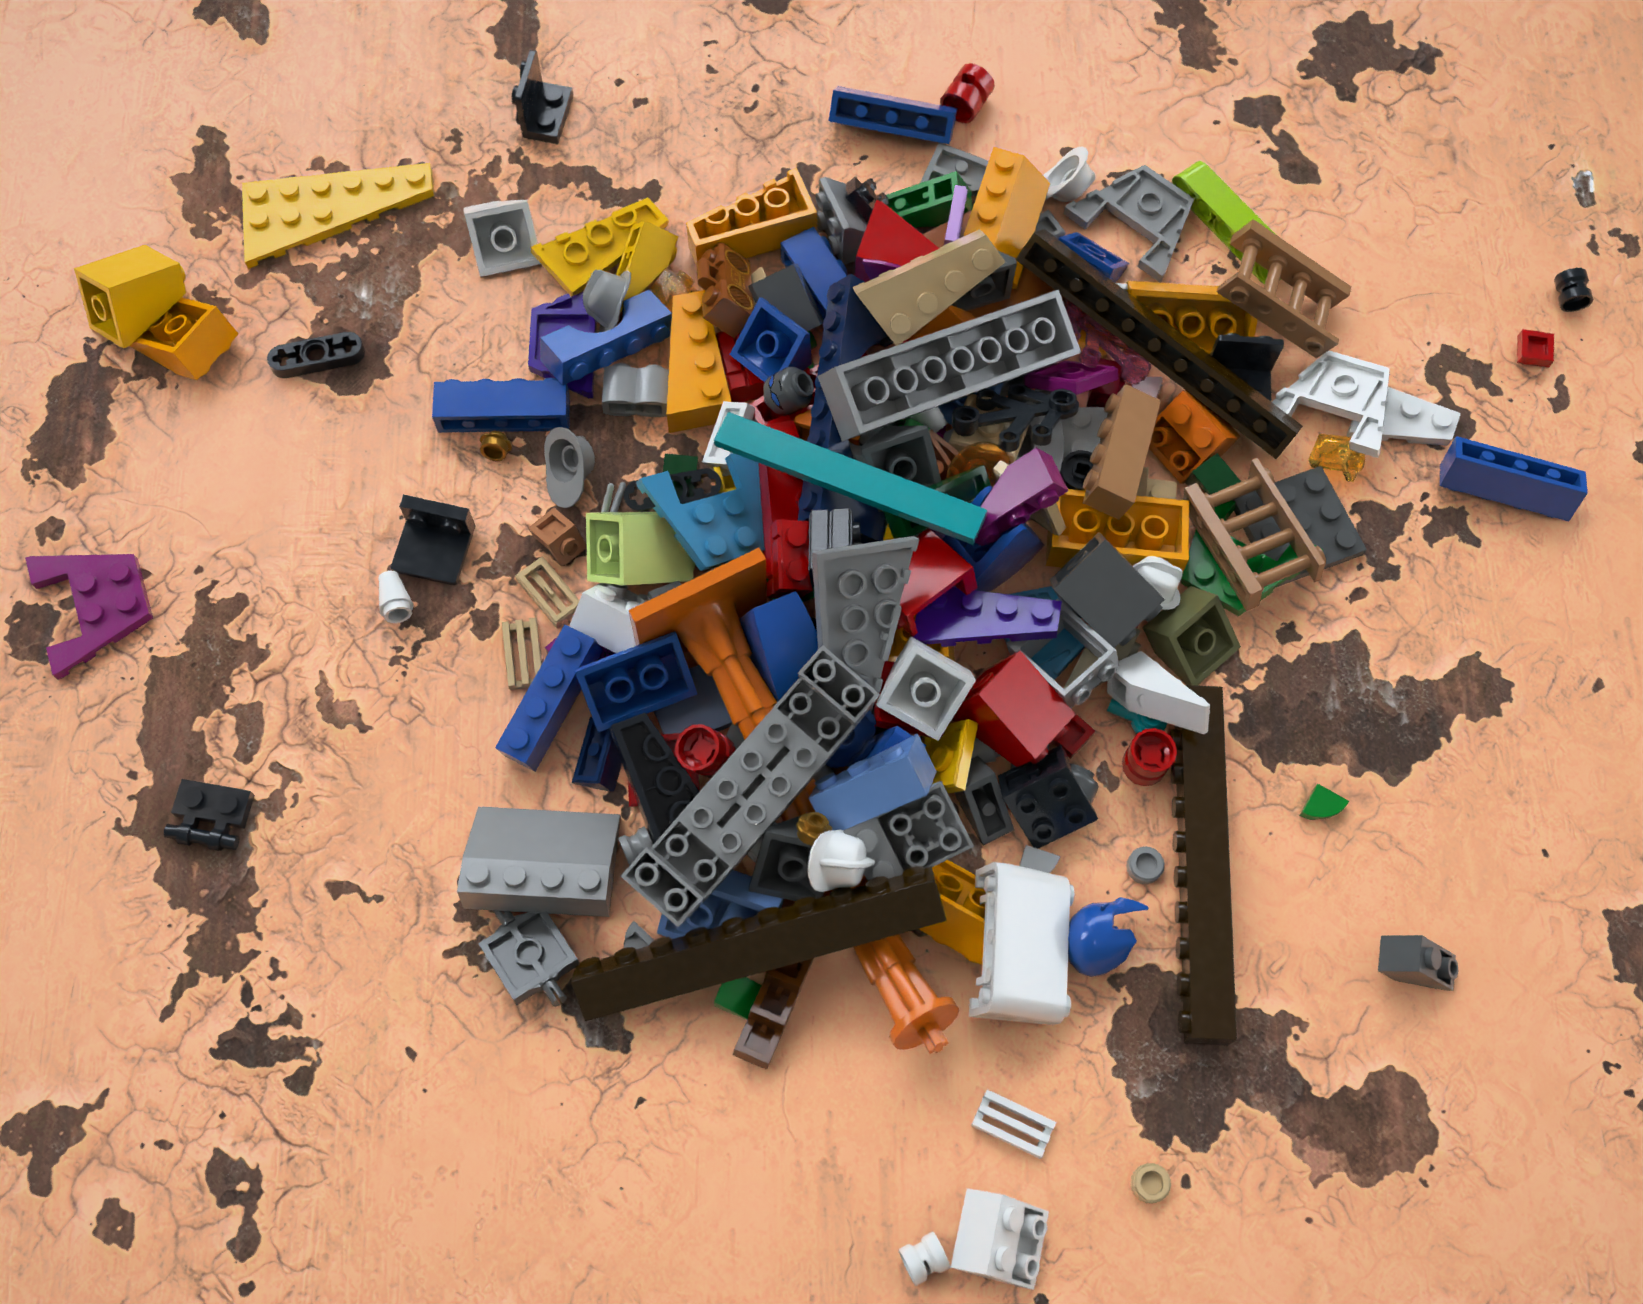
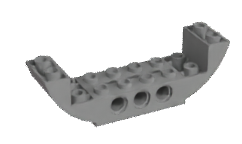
M822 645L798 672V680L652 847H645L621 875L628 884L677 927L686 921L733 869L737 867L763 837L765 830L776 822L828 762L880 696L875 689L825 646Z

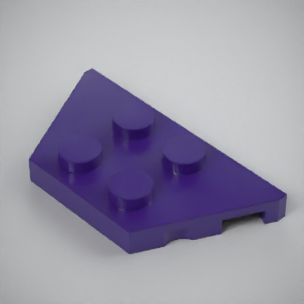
M584 292L572 297L568 293L558 297L554 302L544 303L531 309L528 356L530 372L545 379L555 378L540 361L541 337L568 325L583 332L596 333L597 321L586 312L583 305ZM595 371L579 380L567 383L568 389L584 397L593 398Z

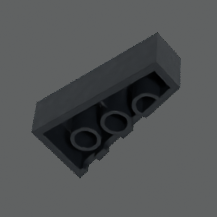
M642 713L611 725L609 730L654 845L695 798L699 790L687 771L674 756L672 750L648 715Z

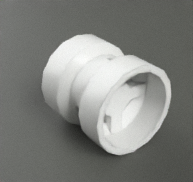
M934 1232L923 1236L921 1242L916 1245L907 1244L898 1249L905 1268L915 1286L925 1282L927 1276L933 1272L942 1273L950 1269L947 1256Z

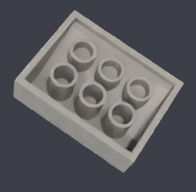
M478 806L462 857L457 893L463 909L548 912V914L609 917L621 820L620 814Z

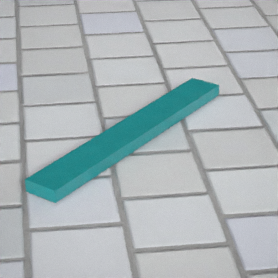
M731 412L727 413L714 438V445L716 447L972 545L987 516V509Z

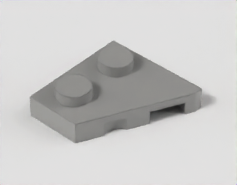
M938 143L920 183L957 171L971 189L972 196H977L988 160L949 145Z

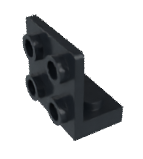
M530 50L527 61H522L520 82L518 86H514L512 91V104L516 105L517 109L516 123L520 124L523 138L559 144L574 96L573 88L543 82L538 54L535 50Z
M1235 333L1218 335L1210 355L1271 401V371L1284 347V340L1273 339L1270 336L1247 337Z
M403 494L399 507L406 522L391 564V570L399 574L456 585L476 527L469 508Z
M1062 745L1049 750L1048 754L1036 764L1028 762L998 775L1002 797L1034 848L1039 849L1098 819L1096 811L1072 773L1068 756Z

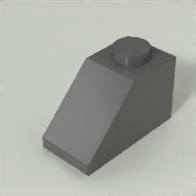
M979 756L972 758L965 791L954 793L982 845H985L1013 831L1014 827L1002 797L995 772Z

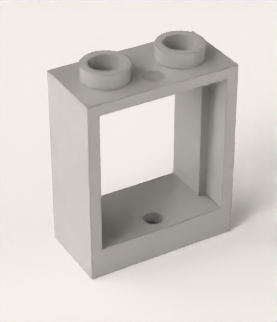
M1062 603L1057 634L1065 628L1099 658L1067 688H1062L1031 659L1052 639L1008 641L1006 645L1010 655L1021 650L1067 705L1072 708L1075 705L1084 703L1089 698L1092 689L1101 681H1108L1116 673L1119 662L1116 649Z

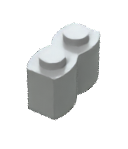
M624 363L604 367L603 413L613 416H667L669 370L655 364L638 369Z

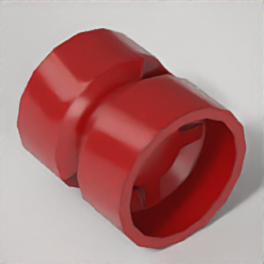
M972 63L964 64L954 77L953 82L941 96L940 104L958 108L955 121L964 124L971 123L981 110L982 104L987 101L995 87L994 79L983 67Z
M695 724L685 728L678 736L675 744V754L680 764L684 768L710 779L736 751L734 743L726 735L703 724Z
M1156 728L1144 729L1137 733L1122 759L1123 771L1127 778L1141 786H1152L1160 782L1176 759L1177 749L1172 737L1165 731Z

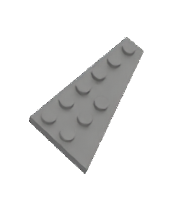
M915 536L812 551L818 649L822 645L825 646L879 693L883 682L881 674L884 662L889 659L902 609L899 604L904 584H908L911 574L909 565L912 553L917 550L919 539Z

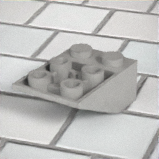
M942 781L932 784L927 796L843 830L844 834L864 841L866 857L875 861L874 865L864 870L867 881L881 876L887 878L899 876L911 867H934L974 847Z

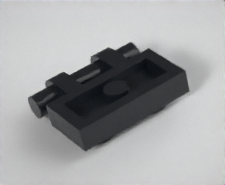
M181 779L171 813L176 817L184 818L183 823L179 826L167 824L164 829V838L175 839L177 844L189 846L192 843L208 845V848L211 850L222 851L223 848L236 850L239 845V836L229 835L230 827L245 829L255 795L248 790ZM199 821L215 823L211 831L197 829Z

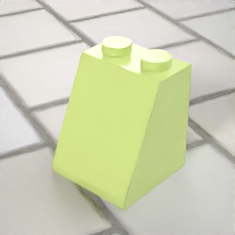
M656 512L586 513L587 581L623 586L672 583L678 580L680 582H688L693 579L695 563L675 538L676 532L667 520L660 518Z

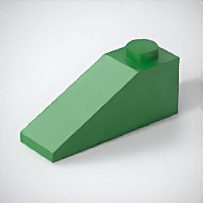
M957 171L886 195L889 200L887 206L913 227H934L948 222L955 185L965 186L968 189L964 214L973 208L971 189Z

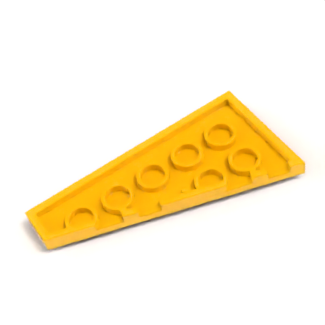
M422 163L243 182L244 261L247 268L250 269L258 266L257 261L274 255L276 259L286 255L285 250L301 244L309 246L352 229L351 224L364 219H368L370 222L380 218L379 213L392 208L400 210L433 197L434 185L431 164Z

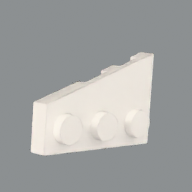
M1388 387L1382 441H1387L1389 438L1406 439L1408 443L1448 446L1453 439L1461 413ZM1351 421L1346 438L1351 439L1360 422Z

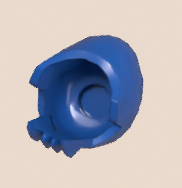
M1119 897L1113 902L1091 903L1082 907L1072 916L1069 922L1068 961L1080 974L1089 977L1104 975L1118 967L1127 959L1137 940L1130 929H1118L1117 926H1114V915L1148 910V906L1134 900Z

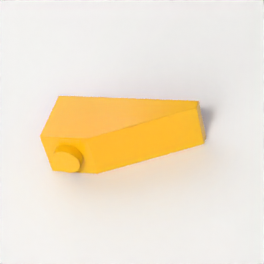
M645 220L633 224L616 273L618 276L627 270L631 273L630 285L623 301L640 294L674 261L677 254V247L675 246L678 239L677 235ZM622 301L620 313L623 311V301Z

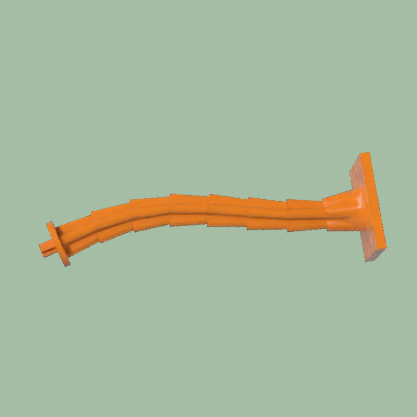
M760 547L628 610L636 646L671 632H676L683 653L689 651L705 673L713 677L734 726H739L744 740L777 704L775 697L750 659L752 652L739 620L751 609L767 603L766 558ZM814 778L782 813L783 821L815 812L809 800V796L816 786ZM864 874L860 883L855 887H851V889L866 885L868 881ZM833 890L824 891V895H830ZM899 934L853 947L870 984L876 985L895 1023V1026L890 1031L889 1038L896 1049L906 1050L924 1044L929 1054L942 1051V1047L949 1044L943 1031L956 1019L959 1008L952 997L938 998L915 966L916 959Z

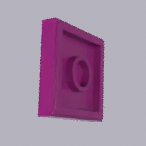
M1065 360L1026 374L1024 376V385L1028 388L1047 391L1067 389L1078 395L1118 380V368Z

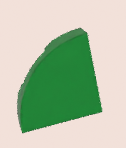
M1317 784L1313 788L1299 816L1309 820L1327 819L1339 814L1349 801Z

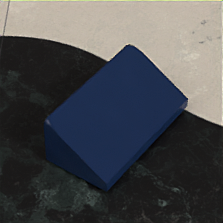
M590 717L572 783L604 791H614L622 762L609 728L598 732L593 718Z

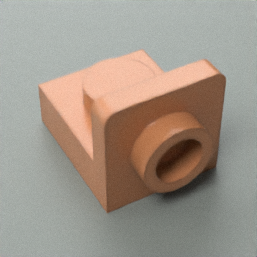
M555 508L528 527L533 537L552 553L560 566H565L587 548L575 524Z

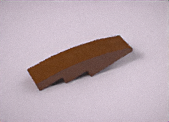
M814 958L766 971L762 986L734 1048L733 1056L766 1070L768 1069Z

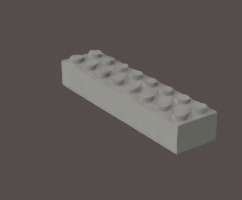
M1056 290L836 366L819 375L818 379L843 442L1080 354L1081 350L1060 292Z

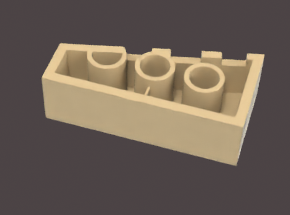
M979 229L940 247L934 252L917 257L899 268L882 273L879 277L866 283H860L854 286L853 289L897 346L1002 266L1005 260L987 235Z

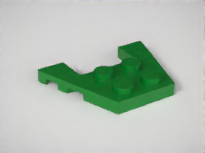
M1231 500L1214 507L1218 518L1226 521L1235 510L1236 502ZM1195 529L1189 549V560L1182 573L1181 584L1187 588L1192 586L1218 595L1223 608L1239 617L1246 612V609L1197 529ZM1230 536L1236 546H1246V544ZM1289 545L1278 561L1260 554L1248 559L1247 564L1252 572L1260 574L1296 559L1298 556L1291 545ZM1300 572L1265 586L1262 591L1261 600L1273 593L1274 588L1287 579H1293Z

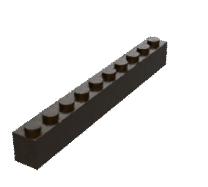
M1042 229L1034 232L1015 259L1054 290H1059L1060 294L1275 459L1279 457L1303 427L1047 230Z
M1185 685L1210 704L1208 732L1205 734L1176 725L1175 729H1172L1170 732V736L1175 742L1177 749L1176 763H1173L1171 766V783L1176 784L1177 797L1172 799V817L1177 818L1178 831H1174L1173 851L1178 853L1179 866L1174 868V886L1179 888L1180 901H1176L1175 921L1181 924V937H1177L1176 957L1177 959H1182V974L1177 976L1178 996H1183V1011L1180 1010L1178 1014L1179 1033H1184V1044L1230 1045L1237 1040L1223 687Z
M916 866L905 870L902 875L892 878L876 877L869 880L866 885L853 889L851 887L837 888L830 895L821 898L804 897L797 900L792 906L781 909L769 907L761 910L756 916L746 919L733 917L724 921L721 926L714 928H694L688 931L685 936L674 939L662 937L651 942L649 946L639 949L626 947L617 951L614 956L603 959L599 957L587 958L581 961L578 966H575L571 983L586 1022L947 920L932 866L928 868Z

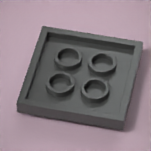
M1322 466L1275 482L1279 492L1312 543L1324 549L1323 553L1326 558L1324 569L1362 556L1367 551ZM1256 490L1233 499L1236 502L1234 510L1236 516L1265 505ZM1272 516L1243 528L1250 543L1281 531ZM1286 543L1262 554L1278 561L1290 544ZM1306 569L1300 571L1299 575L1291 580L1287 579L1279 586L1306 577L1309 573Z

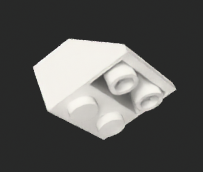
M599 583L582 593L569 627L594 638L599 645L619 653L636 646L628 610L650 600L648 595H637L627 590V585Z
M967 1188L951 1268L1034 1290L1036 1277L1040 1269L1039 1262L1044 1236L1047 1232L1049 1211L1003 1194Z

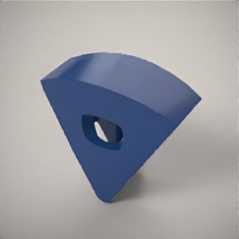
M985 487L971 504L981 507L993 487ZM1026 522L1006 530L996 542L989 545L981 546L977 543L972 545L945 535L942 539L973 566L977 589L975 590L986 592L996 589L1011 578L1045 546Z
M796 591L755 607L739 619L752 652L750 659L777 702L798 680V672L818 650L817 631Z

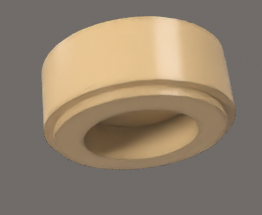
M1147 1163L1138 1167L1133 1172L1131 1189L1134 1195L1142 1202L1149 1204L1157 1203L1165 1199L1169 1194L1171 1179L1168 1172L1162 1166L1155 1163Z

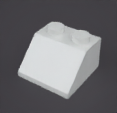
M910 636L890 670L876 705L939 741L976 679L967 668Z

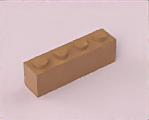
M1127 384L1123 386L1117 395L1111 394L1104 408V412L1108 413L1107 417L1103 420L1097 433V437L1101 438L1100 443L1097 444L1090 458L1093 468L1088 472L1083 483V488L1086 489L1083 504L1119 520L1135 503L1161 400Z

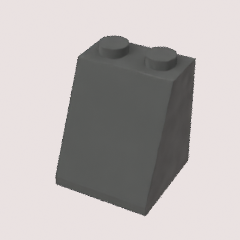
M1100 532L1050 579L1053 589L1114 648L1118 644L1121 646L1126 645L1136 635L1137 631L1135 628L1144 619L1149 622L1156 617L1163 608L1160 604L1165 600Z

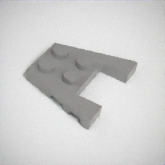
M1144 164L1113 180L1110 186L1100 191L1096 189L1088 193L1086 198L1075 203V201L1068 203L1063 214L1086 229L1104 210L1109 211L1154 243L1139 260L1137 267L1158 282H1161L1194 198Z

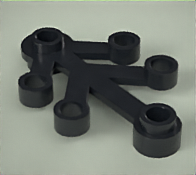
M1012 384L1008 389V397L998 395L993 390L984 389L977 392V408L989 411L998 407L1004 410L980 414L972 406H959L953 410L952 427L959 436L968 437L972 436L978 427L1013 421L1007 430L1000 432L998 443L1001 450L1013 452L1019 448L1020 435L1034 417L1045 416L1041 424H1036L1032 427L1031 441L1035 445L1046 446L1051 443L1052 430L1058 422L1073 417L1078 413L1079 402L1076 399V395L1067 389H1057L1052 391L1050 395L1029 389L1023 384ZM982 397H990L991 399H983ZM1027 401H1030V402L1035 403V404H1034V405H1029V404H1026V402H1027Z

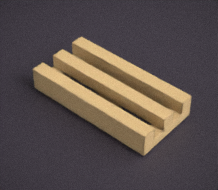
M543 556L515 575L518 583L557 629L562 626L564 620L567 619L569 621L573 618L580 600ZM542 568L571 603L569 607L564 605L536 570ZM529 575L560 611L558 615L526 579Z
M536 617L529 618V621L523 622L522 619L515 620V623L511 624L508 621L501 622L508 687L510 690L529 688L533 679H529L524 631L530 630L535 676L542 665ZM512 632H517L522 678L519 681H516Z

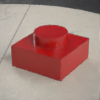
M1522 329L1517 336V363L1549 368L1554 362V334Z
M1076 713L1067 723L1069 730L1057 741H1051L1055 746L1062 745L1070 759L1095 733V730Z

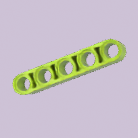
M1203 161L1195 162L1172 178V184L1194 198L1191 206L1193 213L1240 261H1242L1243 253L1230 245L1234 233L1252 219L1273 232ZM1255 262L1252 273L1265 285L1268 270Z

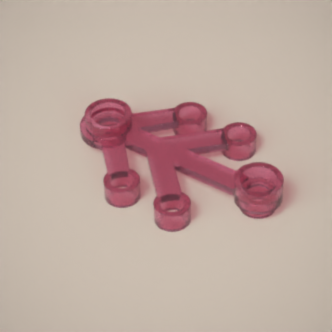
M1065 299L1063 303L1077 342L1081 338V334L1077 331L1078 326L1086 333L1085 347L1079 356V361L1087 367L1095 368L1102 357L1099 352L1100 346L1122 367V378L1125 381L1135 385L1139 384L1140 381H1144L1151 370V364L1081 309Z

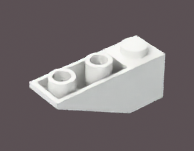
M1142 651L1118 661L1119 666L1116 673L1107 681V693L1128 711L1201 734L1208 732L1210 704L1204 698L1194 693L1181 680L1175 678L1162 668L1158 662L1152 660Z

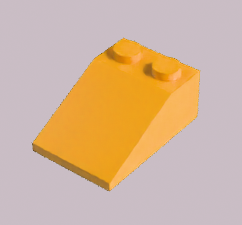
M182 297L130 347L180 376L198 380L208 373L213 362L230 348L231 342L239 333L216 306Z

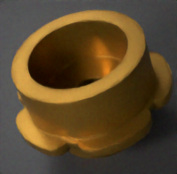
M491 431L489 434L484 433L479 440L482 443L480 447L481 454L491 461L504 460L508 451L512 449V444L506 435L499 431Z
M818 812L801 815L796 824L798 838L809 846H813L820 834L833 830L827 818Z

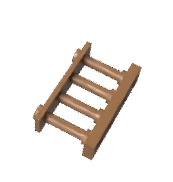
M1254 219L1234 233L1230 245L1243 253L1239 272L1217 288V293L1315 358L1338 345L1339 339L1326 331L1325 327L1330 309L1350 296L1352 286ZM1255 262L1268 270L1264 288L1250 280ZM1280 279L1293 287L1289 305L1276 297ZM1304 296L1318 304L1314 321L1300 313Z
M1258 458L1251 460L1247 480L1210 495L1208 493L1203 494L1197 483L1184 488L1183 500L1189 501V518L1246 611L1259 606L1265 586L1306 569L1314 583L1321 580L1326 564V558L1322 549L1319 546H1314L1276 487L1272 472L1268 468H1264ZM1255 490L1265 504L1226 521L1219 519L1214 511V507ZM1271 516L1281 529L1280 532L1243 547L1240 545L1236 546L1230 537V533ZM1286 543L1291 545L1298 556L1296 559L1260 574L1252 572L1247 564L1248 559Z

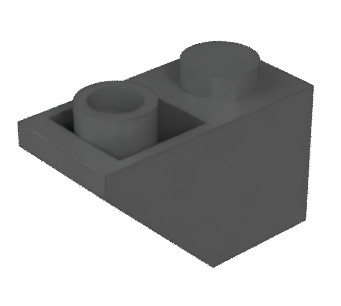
M1382 935L1380 939L1378 972L1398 982L1454 991V979L1458 976V963L1455 954L1423 935Z

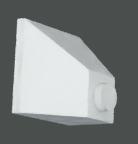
M527 200L493 201L464 207V215L480 277L541 264L531 253V247L538 243Z

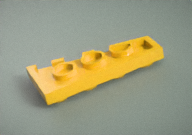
M645 198L612 212V216L597 222L595 219L584 224V228L570 234L565 232L555 236V240L544 245L541 243L531 247V253L572 297L585 289L594 270L608 272L620 263L633 224L645 220L664 229L668 226L669 219L649 198Z

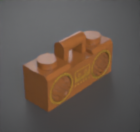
M718 242L713 249H707L701 259L697 261L698 285L705 290L702 297L703 318L735 338L743 330L754 309L753 296L748 287L752 284L750 261L725 243Z

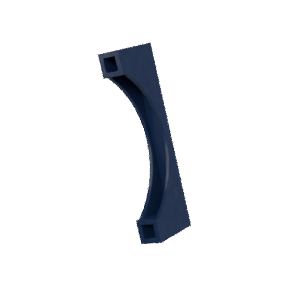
M850 274L833 283L827 292L828 302L826 317L823 321V339L819 350L820 361L818 375L815 379L816 390L814 404L811 409L812 419L807 442L854 459L849 439L843 442L841 440L818 376L836 366L859 359L873 345L880 344L883 347H887L893 344V341L853 289L854 286L864 281ZM803 480L802 492L798 502L799 521L809 522V515L812 510H829L831 512L833 509L849 508L852 510L854 522H860L862 544L883 541L886 519L883 511L878 512L877 508Z

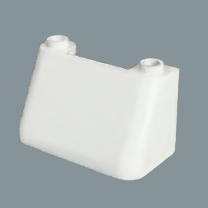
M992 862L977 869L975 888L984 889L986 892L985 895L980 896V904H985L982 976L976 978V986H982L979 991L978 998H970L969 1017L1045 1025L1060 1024L1064 1017H1068L1071 1009V999L1067 995L1069 916L1070 906L1073 904L1075 895L1073 885H1070L1067 877L1007 863Z

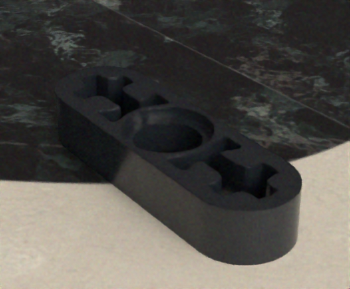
M342 332L275 346L268 353L267 361L277 377L291 378L355 365L364 358L365 348L356 333ZM352 344L351 352L346 353V345ZM331 347H334V352L336 356L332 355V352L330 350ZM315 349L325 351L323 358L318 361L308 359L309 353ZM297 354H300V356H301V358H302V360H303L302 363H299V362H298L299 358H298ZM288 357L286 365L281 366L282 358Z
M704 468L670 474L672 482H678L683 487V493L678 498L680 504L722 493L723 482L718 473L712 469ZM709 477L711 482H716V485L711 487L710 493H705L702 488L692 489L695 496L689 497L690 489L686 480L691 479L693 486L703 484V478ZM638 480L628 484L624 491V500L629 508L634 512L655 511L653 509L655 504L649 497L644 498V504L639 505L636 500H632V497L637 495L638 487L636 482Z

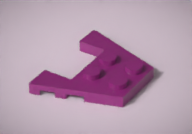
M134 554L25 557L31 584L36 589L69 580L82 636L46 647L52 675L57 680L70 674L68 670L80 662L84 661L86 663L96 657V652L112 641L117 643L153 619L140 564Z

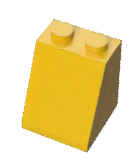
M142 245L74 268L90 329L122 348L129 347L186 294L184 285L186 276L180 263L147 245Z

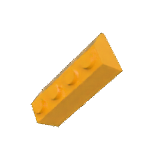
M993 147L963 237L980 229L987 235L997 251L1016 259L1036 230L1050 182L1024 155ZM1017 260L1012 285L1014 289L1017 288L1024 267Z
M1142 281L1126 282L1130 295L1209 355L1218 335L1235 333L1240 336L1255 337L1258 319L1217 293L1219 286ZM1123 342L1124 353H1137Z
M1068 489V492L1061 495L1056 502L1067 528L1059 536L1048 531L1046 566L1063 567L1100 532L1131 565H1135L1145 557L1156 556L1180 568L1183 573L1189 560L1188 500L1136 496L1135 503L1119 520L1083 504L1086 493L1084 490Z
M946 860L932 867L947 921L919 928V930L930 935L937 943L947 945L963 954L970 962L983 965L985 904H980V896L985 895L986 892L984 889L975 888L976 875L950 860Z

